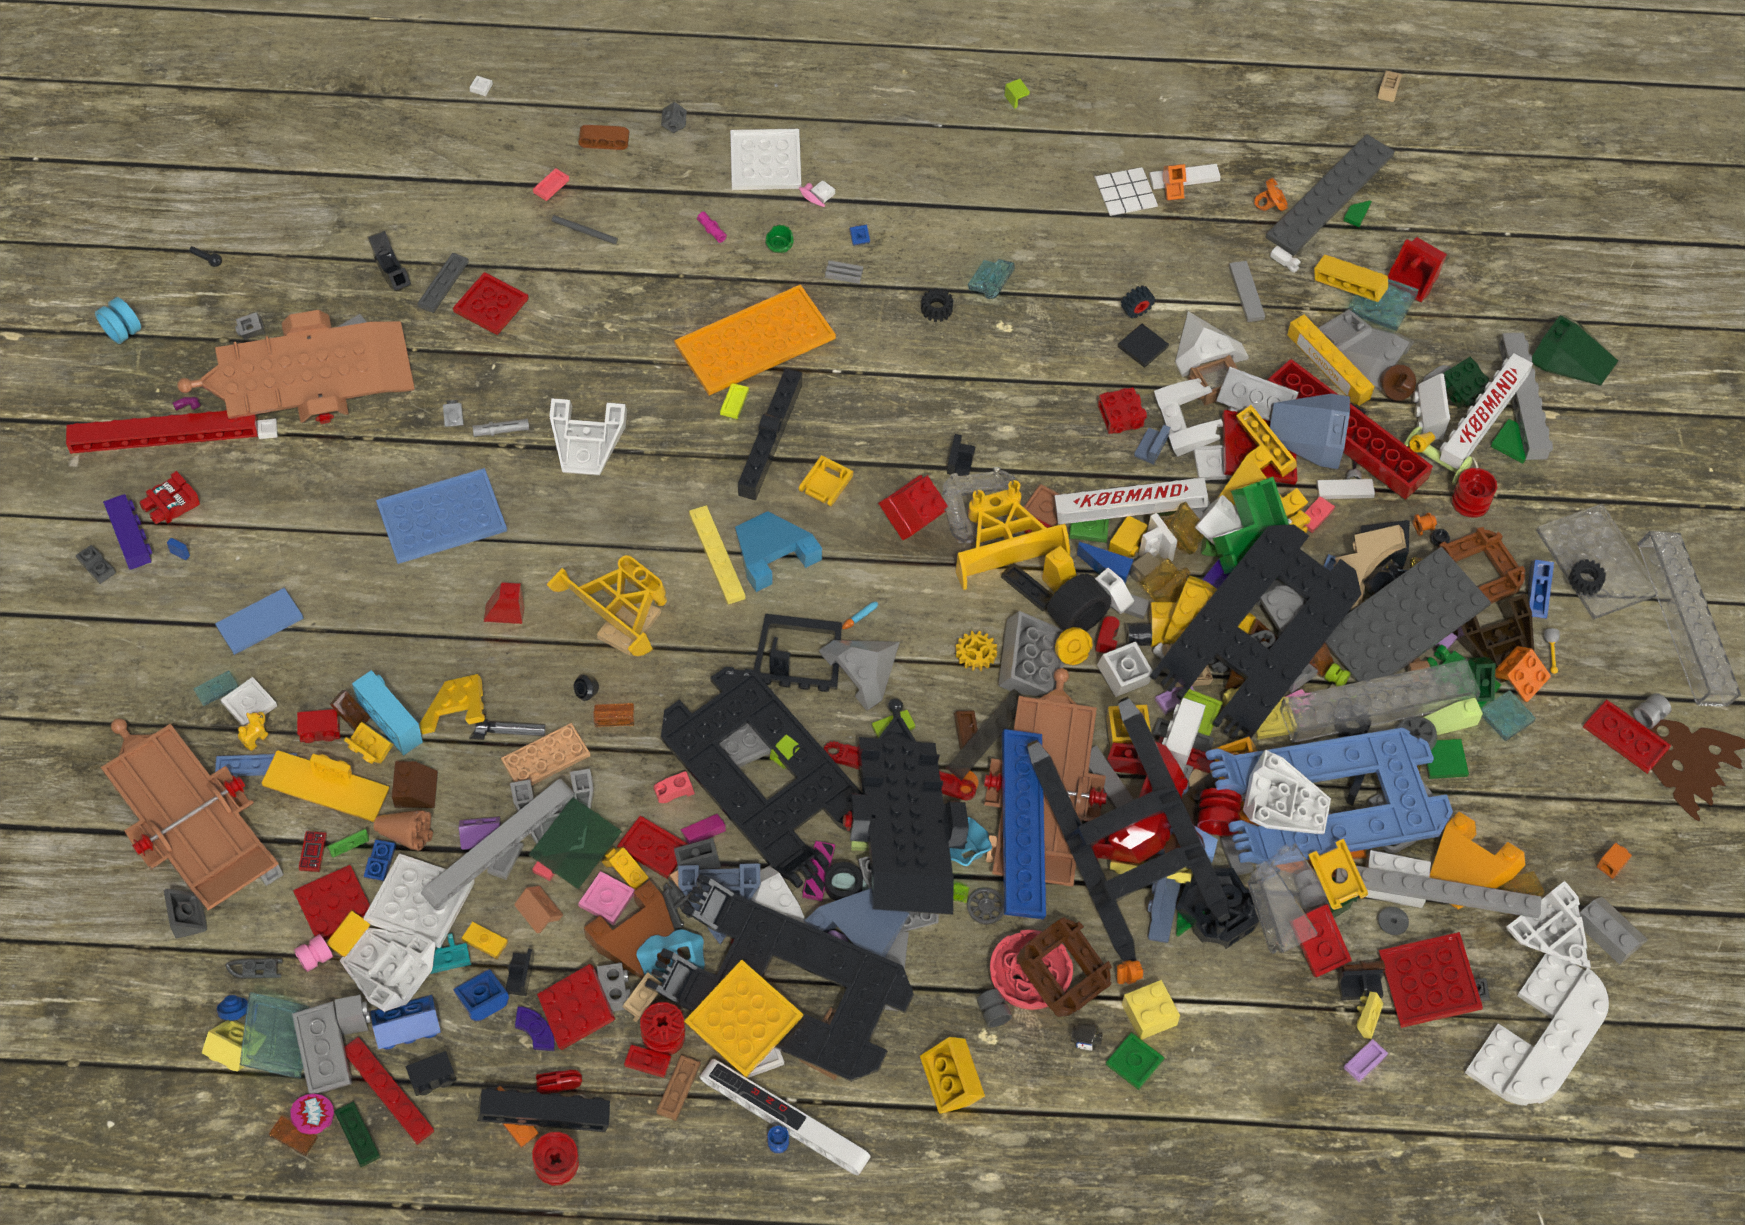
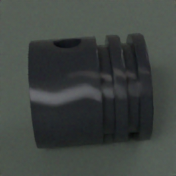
M1127 623V645L1136 642L1138 646H1151V623H1136V625L1135 623L1131 625Z

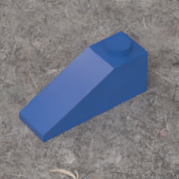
M1079 542L1077 555L1099 575L1107 568L1111 569L1126 585L1133 559Z
M1533 560L1530 563L1528 603L1532 610V617L1547 619L1554 562Z

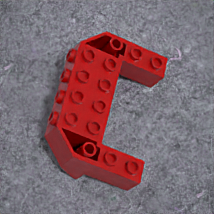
M1156 742L1182 798L1183 791L1187 788L1188 780L1167 746ZM1113 743L1107 760L1115 772L1147 775L1134 745ZM1148 775L1144 781L1139 798L1152 792ZM1162 813L1118 831L1092 847L1097 858L1140 864L1164 849L1166 841L1170 838L1171 825L1166 814Z

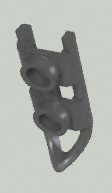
M241 959L227 962L225 965L228 972L237 978H281L282 975L276 972L277 963H283V959ZM242 964V974L234 972L230 966ZM256 970H264L263 974H256Z

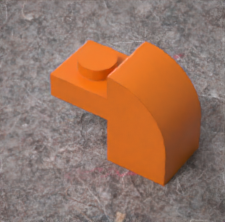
M1185 164L1164 166L1163 182L1165 183L1166 200L1185 198L1183 182H1187Z

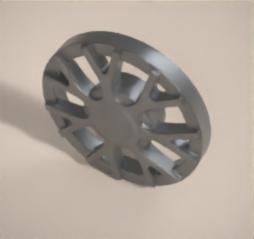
M990 888L978 889L968 899V913L974 921L980 924H994L1004 915V898L996 890ZM980 893H982L984 897L981 900H979L977 897V895ZM989 893L995 895L993 900L988 898ZM971 901L978 903V907L970 906ZM1001 902L1002 906L995 907L994 903ZM979 911L981 914L976 917L973 913ZM992 912H998L999 916L995 917ZM989 915L990 920H983V916Z

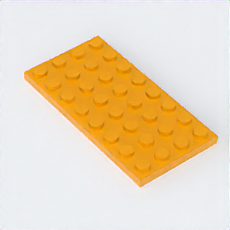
M800 284L674 340V342L710 396L730 387L732 383H739L836 339V334Z

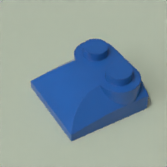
M490 969L453 989L468 1012L470 1019L474 1021L483 1020L503 1009L509 999L507 991Z

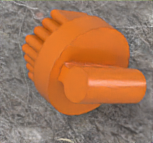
M1128 960L1117 965L1118 984H1124L1125 982L1132 984L1136 983L1137 980L1143 979V969L1138 960Z

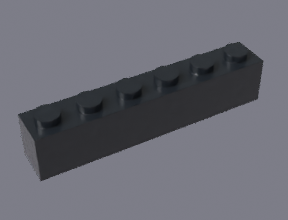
M489 1087L481 1090L477 1121L606 1132L609 1126L610 1101L602 1097L587 1099L580 1095H573L571 1097H565L558 1093L542 1095L537 1091L520 1093L515 1089L498 1091L497 1088Z

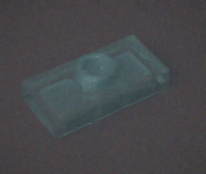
M227 671L194 688V692L201 704L205 706L232 692L238 687V684L230 671Z

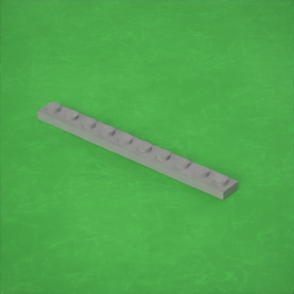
M1356 866L1367 890L1539 918L1541 915V896ZM1337 868L1335 883L1345 882L1348 877L1347 871L1343 868Z

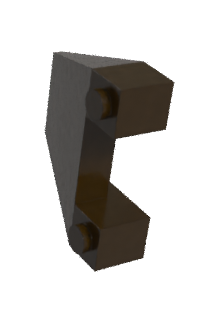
M1525 594L1500 603L1506 621L1481 629L1475 616L1453 632L1457 636V640L1475 658L1489 657L1496 663V668L1517 646L1532 648L1534 651L1532 610ZM1496 678L1500 683L1508 681L1505 679Z

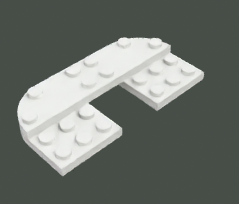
M1547 953L1517 995L1553 1019L1535 1047L1500 1024H1497L1465 1071V1074L1504 1100L1518 1105L1540 1104L1556 1094L1604 1022L1609 1008L1606 988L1589 968L1583 970L1574 963Z

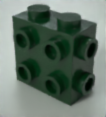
M1471 356L1443 373L1446 393L1458 409L1464 405L1468 407L1473 404L1479 394L1485 393L1484 389L1488 382H1490L1489 378L1484 375L1477 362Z

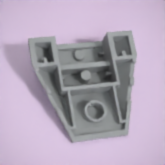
M1350 323L1349 325L1357 331V325ZM1371 327L1372 334L1342 351V353L1375 386V389L1382 391V383L1380 382L1382 373L1387 367L1396 365L1402 355L1408 353L1414 341L1400 333Z

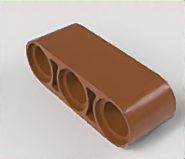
M583 125L580 127L578 143L583 148L624 150L628 147L630 132L626 127Z

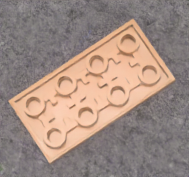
M572 723L502 757L501 761L514 782L530 779L532 786L590 757V752Z

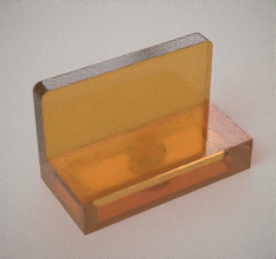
M634 704L595 705V727L634 726Z

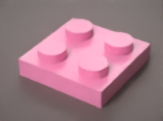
M600 871L578 904L580 908L597 917L601 916L606 922L614 925L634 896L635 889Z

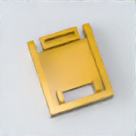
M821 455L800 484L799 491L803 492L805 490V494L823 503H826L828 500L827 505L831 507L852 479L853 471ZM829 467L839 472L840 478L826 472L825 469Z

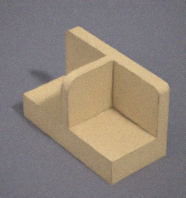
M648 972L622 1006L635 1016L634 1022L638 1021L658 994L645 987L647 980L654 981L660 986L662 985V982Z

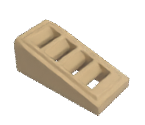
M1385 71L1378 99L1394 102L1402 74Z

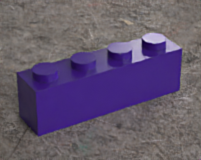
M123 494L103 501L129 570L151 563L149 555L153 553L149 543L144 544L143 540L147 538L144 530H139L138 528L141 525L138 515H133L132 511H135L132 500L128 501L126 495Z

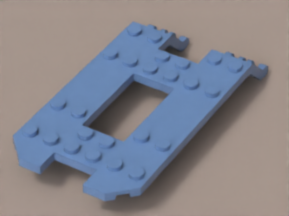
M1397 728L1267 750L1284 758L1312 783L1376 772L1387 805L1328 814L1326 829L1323 835L1267 829L1242 820L1231 822L1228 824L1231 832L1239 830L1243 832V834H1236L1232 837L1233 842L1236 843V850H1249V852H1242L1238 855L1240 863L1252 862L1266 867L1310 859L1308 854L1317 851L1321 855L1337 848L1335 842L1341 839L1345 840L1349 851L1353 852L1439 837L1453 810L1447 794L1428 797L1417 765L1432 763L1434 760L1428 742L1422 738L1418 739L1409 734L1410 731L1405 728ZM1221 749L1207 751L1205 754L1208 760H1220L1209 765L1210 770H1214L1212 771V776L1214 778H1226L1215 782L1216 789H1229L1240 795L1246 794L1250 774L1263 751L1233 755Z

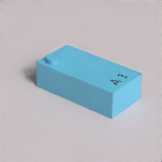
M371 670L352 683L357 703L389 740L394 743L403 756L423 743L418 722L385 686V681L379 674L376 676Z

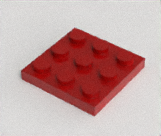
M484 272L453 307V312L498 335L528 301L529 297L528 294Z
M351 865L293 890L314 937L320 934L324 941L332 936L350 911L364 919L370 907Z
M591 964L537 994L557 1046L561 1050L616 1020L594 966Z

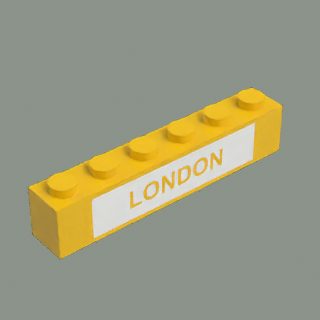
M1305 314L1290 322L1287 336L1345 396L1350 397L1352 403L1360 406L1371 399L1375 386Z

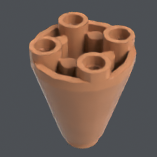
M415 810L383 814L376 817L374 830L403 846L420 851L433 837V831L430 830L431 813Z

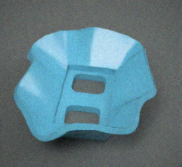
M968 817L969 830L965 849L950 848L951 860L963 866L970 865L972 861L981 858L984 853L992 849L988 831L970 817ZM974 851L975 855L966 859L962 856L965 852Z
M682 929L672 932L667 937L654 935L648 938L637 950V958L645 975L647 972L651 974L652 969L667 975L668 972L655 966L656 961H658L657 954L661 953L662 949L665 948L678 955V948L688 947L691 958L687 961L704 970V940L702 936ZM670 960L671 962L667 966L671 967L673 963L672 960ZM655 977L656 979H658L660 982L663 983V981H664L663 979Z

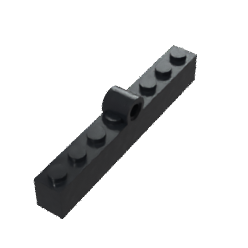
M784 369L769 409L761 417L759 433L738 482V496L756 501L802 388V372Z

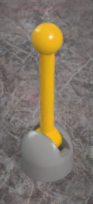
M1551 628L1544 631V639L1551 645L1552 667L1550 671L1556 674L1558 668L1556 667L1554 644L1559 641L1560 633L1558 629Z

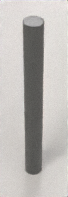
M556 215L552 217V222L606 242L617 244L618 238Z

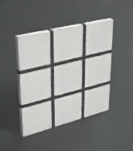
M1142 167L1095 176L1096 183L1110 216L1158 207Z

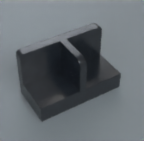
M955 434L949 456L947 474L968 478L975 446L961 444L962 435Z
M1386 558L1369 575L1364 584L1372 597L1406 571H1399L1393 560Z
M528 948L527 954L513 952L511 964H508L509 975L505 989L508 994L527 996L534 962L533 949Z
M1383 970L1342 972L1338 981L1341 1000H1360L1362 996L1368 997L1370 992H1377L1382 999L1384 996L1381 983L1384 975Z

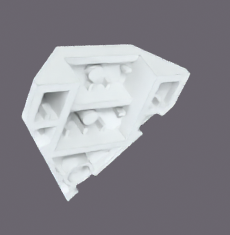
M1188 311L1175 361L1182 377L1190 374L1191 367L1196 368L1202 363L1221 359L1228 355L1231 356L1234 363L1249 358L1242 343Z
M771 866L760 870L761 885L751 898V901L807 924L804 921L805 918L800 905L780 873Z
M1565 881L1541 899V915L1539 918L1521 915L1506 927L1519 944L1579 966L1591 968L1590 960L1587 959V943L1583 920L1579 913V898Z

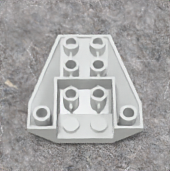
M1265 750L1250 774L1243 811L1250 821L1267 829L1323 835L1326 829L1331 798L1284 758Z

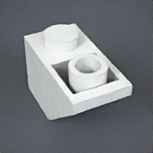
M1107 568L1095 578L1111 596V606L1120 614L1134 603L1123 580L1111 569Z

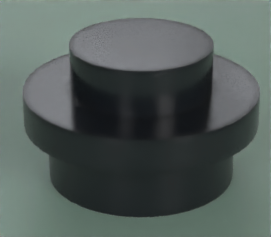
M1437 529L1431 535L1432 543L1438 547L1444 541L1448 544L1450 541L1449 533L1444 529Z

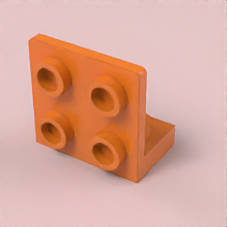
M1517 646L1495 669L1496 678L1509 680L1524 702H1528L1551 677L1533 649Z

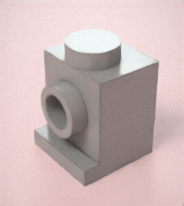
M257 312L236 319V332L244 340L260 334H266L262 319Z

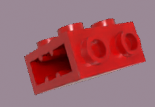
M1134 387L1123 388L1114 392H1105L1099 395L1097 406L1108 434L1121 433L1131 429L1136 430L1144 426L1147 413L1145 408H1142L1140 395L1136 394Z

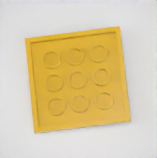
M741 960L684 1022L747 1078L803 1017V1013Z

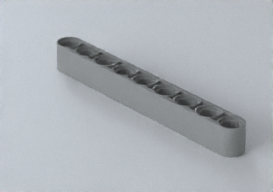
M562 779L555 781L430 882L421 891V894L434 909L439 908L566 805L574 797L575 793Z

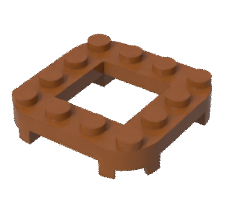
M1484 527L1477 528L1475 533L1448 544L1445 541L1442 542L1438 548L1442 547L1455 562L1482 551L1485 552L1502 577L1478 587L1490 600L1491 604L1512 596L1521 589L1525 579L1524 566H1518L1501 541L1503 538L1501 533L1497 532L1496 534L1493 531L1484 530Z

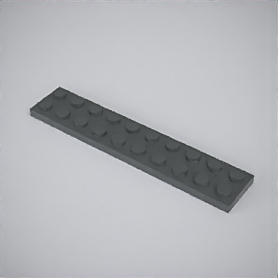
M1366 134L1266 234V239L1294 256L1394 156L1395 151Z

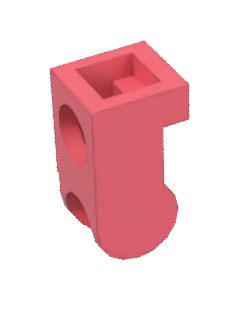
M686 771L656 783L653 787L659 803H668L675 798L684 795L688 797L695 794Z

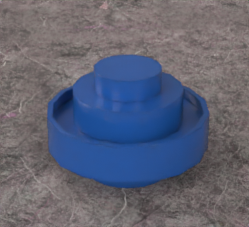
M236 995L225 997L217 1006L218 1017L229 1021L238 1020L249 1011L248 1001Z

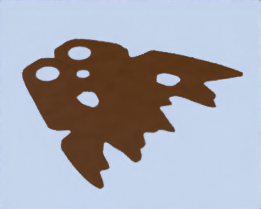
M1662 719L1649 730L1672 745L1673 750H1668L1652 768V771L1665 787H1676L1673 793L1674 799L1691 817L1700 821V817L1697 814L1700 808L1695 802L1694 794L1709 805H1713L1712 797L1714 794L1711 787H1717V785L1726 786L1715 771L1721 768L1718 763L1724 762L1738 769H1743L1741 765L1742 760L1734 751L1745 748V739L1704 727L1691 733L1689 727L1681 722ZM1659 726L1667 727L1669 735L1660 736L1657 733V728ZM1709 746H1717L1721 748V752L1715 755L1709 751ZM1674 760L1681 762L1684 767L1683 771L1677 770L1672 766Z

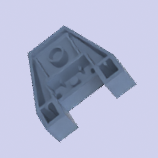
M872 888L820 906L804 921L807 925L826 933L838 927L854 945L885 958L907 920L909 912L872 910Z

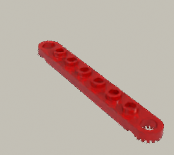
M835 741L826 743L824 750L835 763L860 770L858 747L848 744L844 745ZM835 748L839 753L832 755L828 751ZM939 771L940 780L943 781L942 794L965 801L975 797L976 785L974 782ZM968 786L972 789V792L965 794L961 791V788Z

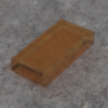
M281 1116L270 1131L269 1136L306 1156L318 1139L317 1135L301 1133L297 1130V1127L293 1126L294 1124Z

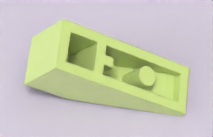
M1471 698L1451 704L1423 718L1430 720L1436 727L1437 735L1478 725L1483 713L1476 698Z

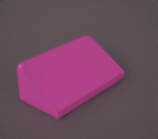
M715 814L681 829V832L686 842L692 844L725 832L726 825L719 815Z

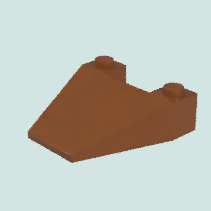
M650 880L634 891V901L641 910L620 926L612 930L605 920L599 916L584 927L585 938L599 954L616 964L622 963L624 969L643 979L645 974L637 958V950L651 936L660 935L667 937L675 931L663 895ZM678 948V955L684 958L681 948ZM660 953L657 954L658 961L665 965L670 964V959L663 958Z

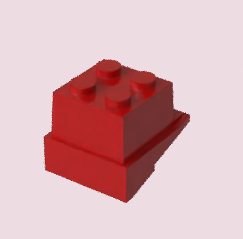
M1418 237L1413 241L1406 239L1388 274V284L1422 303L1430 294L1433 284L1438 279L1447 254Z
M919 475L878 503L902 540L914 535L945 513L944 509L948 507L928 475L925 477Z

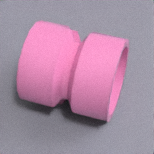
M320 934L309 940L308 946L303 944L294 949L298 960L306 972L316 968L318 962L324 963L333 958L329 947Z

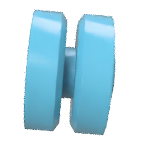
M119 297L109 301L108 307L102 306L95 311V316L100 326L117 344L127 340L128 334L134 335L141 330V324L128 304Z

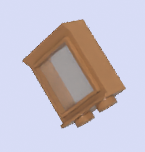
M1230 355L1196 368L1191 367L1188 380L1199 378L1202 381L1200 383L1202 386H1209L1212 389L1211 393L1198 398L1202 400L1204 406L1217 402L1216 399L1229 366L1238 369Z

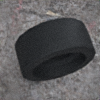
M838 862L830 866L825 873L824 887L831 899L837 901L862 892L863 876L861 870L856 865L850 862ZM839 873H848L855 878L856 884L850 891H838L832 886V878Z

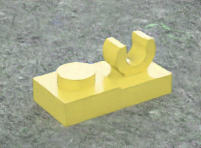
M1370 992L1368 997H1360L1362 1003L1366 1005L1362 1007L1357 1006L1358 1011L1361 1013V1017L1357 1020V1028L1362 1036L1368 1039H1372L1384 1004L1377 992Z

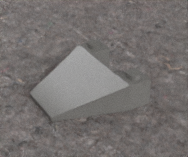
M590 769L570 772L572 788L575 793L574 797L530 833L543 857L584 850L594 798ZM530 779L510 783L516 812L533 800Z

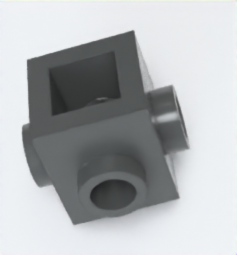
M676 102L671 103L662 111L661 125L672 133L683 129L686 125L687 110Z

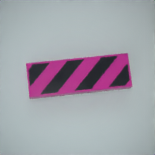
M815 841L814 849L826 857L829 865L822 868L816 860L812 861L818 868L819 873L816 875L811 873L812 878L806 880L802 898L822 901L825 892V873L831 866L835 844Z

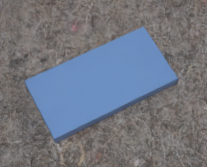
M283 588L215 623L235 655L302 620L303 615L286 589Z

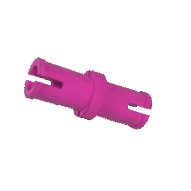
M706 212L699 213L697 220L705 227V231L711 234L719 243L723 242L727 234L720 229L718 223L713 221Z

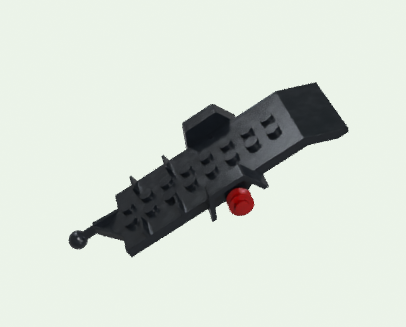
M894 698L888 703V709L893 713V720L880 737L858 738L857 746L863 794L851 793L846 798V802L852 803L853 815L851 811L844 815L843 826L846 827L847 831L851 829L850 841L868 842L872 874V910L953 915L954 877L950 848L965 849L969 830L966 803L958 801L943 803V781L940 780L938 765L940 754H937L936 743L916 742L903 718H901L900 712L903 710V702L898 698Z

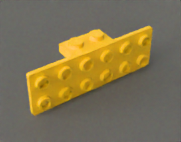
M279 750L276 751L262 781V786L371 822H374L389 791V786L352 775L351 766L345 761H335L323 754H312L309 761Z

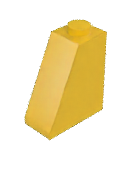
M1061 546L1045 556L1042 580L1055 593L1064 583L1077 576L1072 557Z

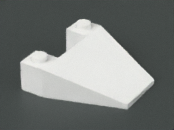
M551 399L550 420L562 472L600 476L626 427V405L607 403L605 422L571 420L572 404L570 400Z

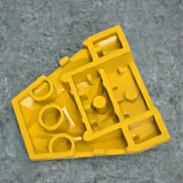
M1189 575L1164 638L1165 641L1171 643L1177 641L1217 591L1214 586L1207 581ZM1248 613L1238 627L1248 634L1256 617Z

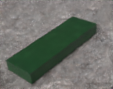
M354 1101L335 1110L334 1113L360 1167L381 1158Z

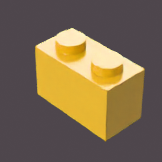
M1127 516L1111 539L1108 551L1131 558V556L1135 557L1139 550L1138 546L1142 541V536L1147 532L1148 525L1131 516Z

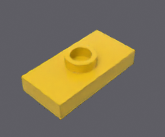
M474 922L471 923L461 938L463 942L495 959H498L508 944L507 939Z

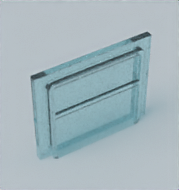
M250 992L240 1065L293 1078H301L303 1063L292 1013L309 1009V1006Z

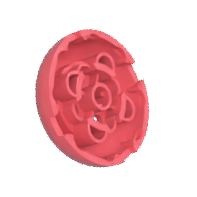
M1022 930L1020 933L1008 935L996 946L990 961V976L995 989H998L1005 1001L1026 1010H1038L1048 1007L1016 959L1022 946L1042 932L1038 930ZM1060 944L1041 960L1066 993L1073 976V963L1066 951V947ZM1018 975L1021 979H1013V977Z

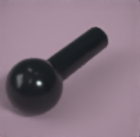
M193 246L189 249V253L207 260L212 267L222 264V257L217 253L209 254Z

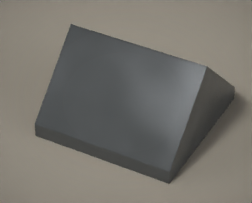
M173 889L164 890L169 924L176 939L207 930L203 904L193 892Z

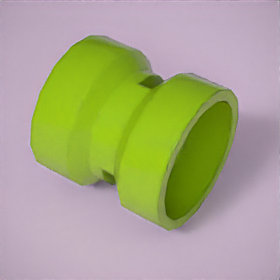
M1333 663L1324 679L1334 682L1337 687L1342 689L1350 678L1351 672L1342 670L1340 665Z

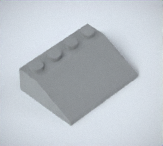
M1021 611L1007 619L998 686L1014 693L1039 697L1055 690L1054 672L1064 666V663L1056 655L1055 644L1060 634L1064 631Z

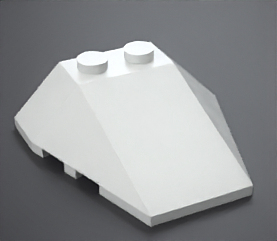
M368 928L347 956L340 959V962L365 995L368 1002L385 1012L406 1005L428 977L433 967L435 943L416 933L409 935L399 931L393 933L387 930Z

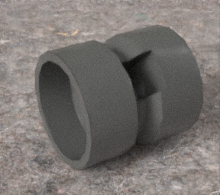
M998 989L986 991L977 998L982 1012H985L983 1017L987 1027H998L1011 1020L1012 1014L1010 1009L1005 1004L1004 997Z

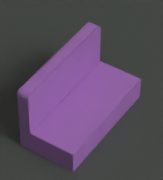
M500 817L460 820L459 835L461 849L474 848L500 827Z

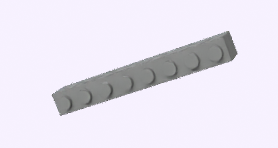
M1524 333L1502 334L1499 348L1503 362L1506 358L1510 359L1513 353L1532 362V356L1528 352V340L1525 339ZM1531 368L1530 374L1511 399L1516 422L1519 425L1525 460L1547 459L1549 453L1553 450V443L1549 440V427L1545 423L1546 414L1542 411V398L1538 394L1539 385L1535 381L1534 368Z

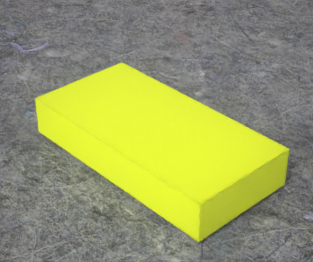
M732 383L720 410V415L738 419L749 393V387Z

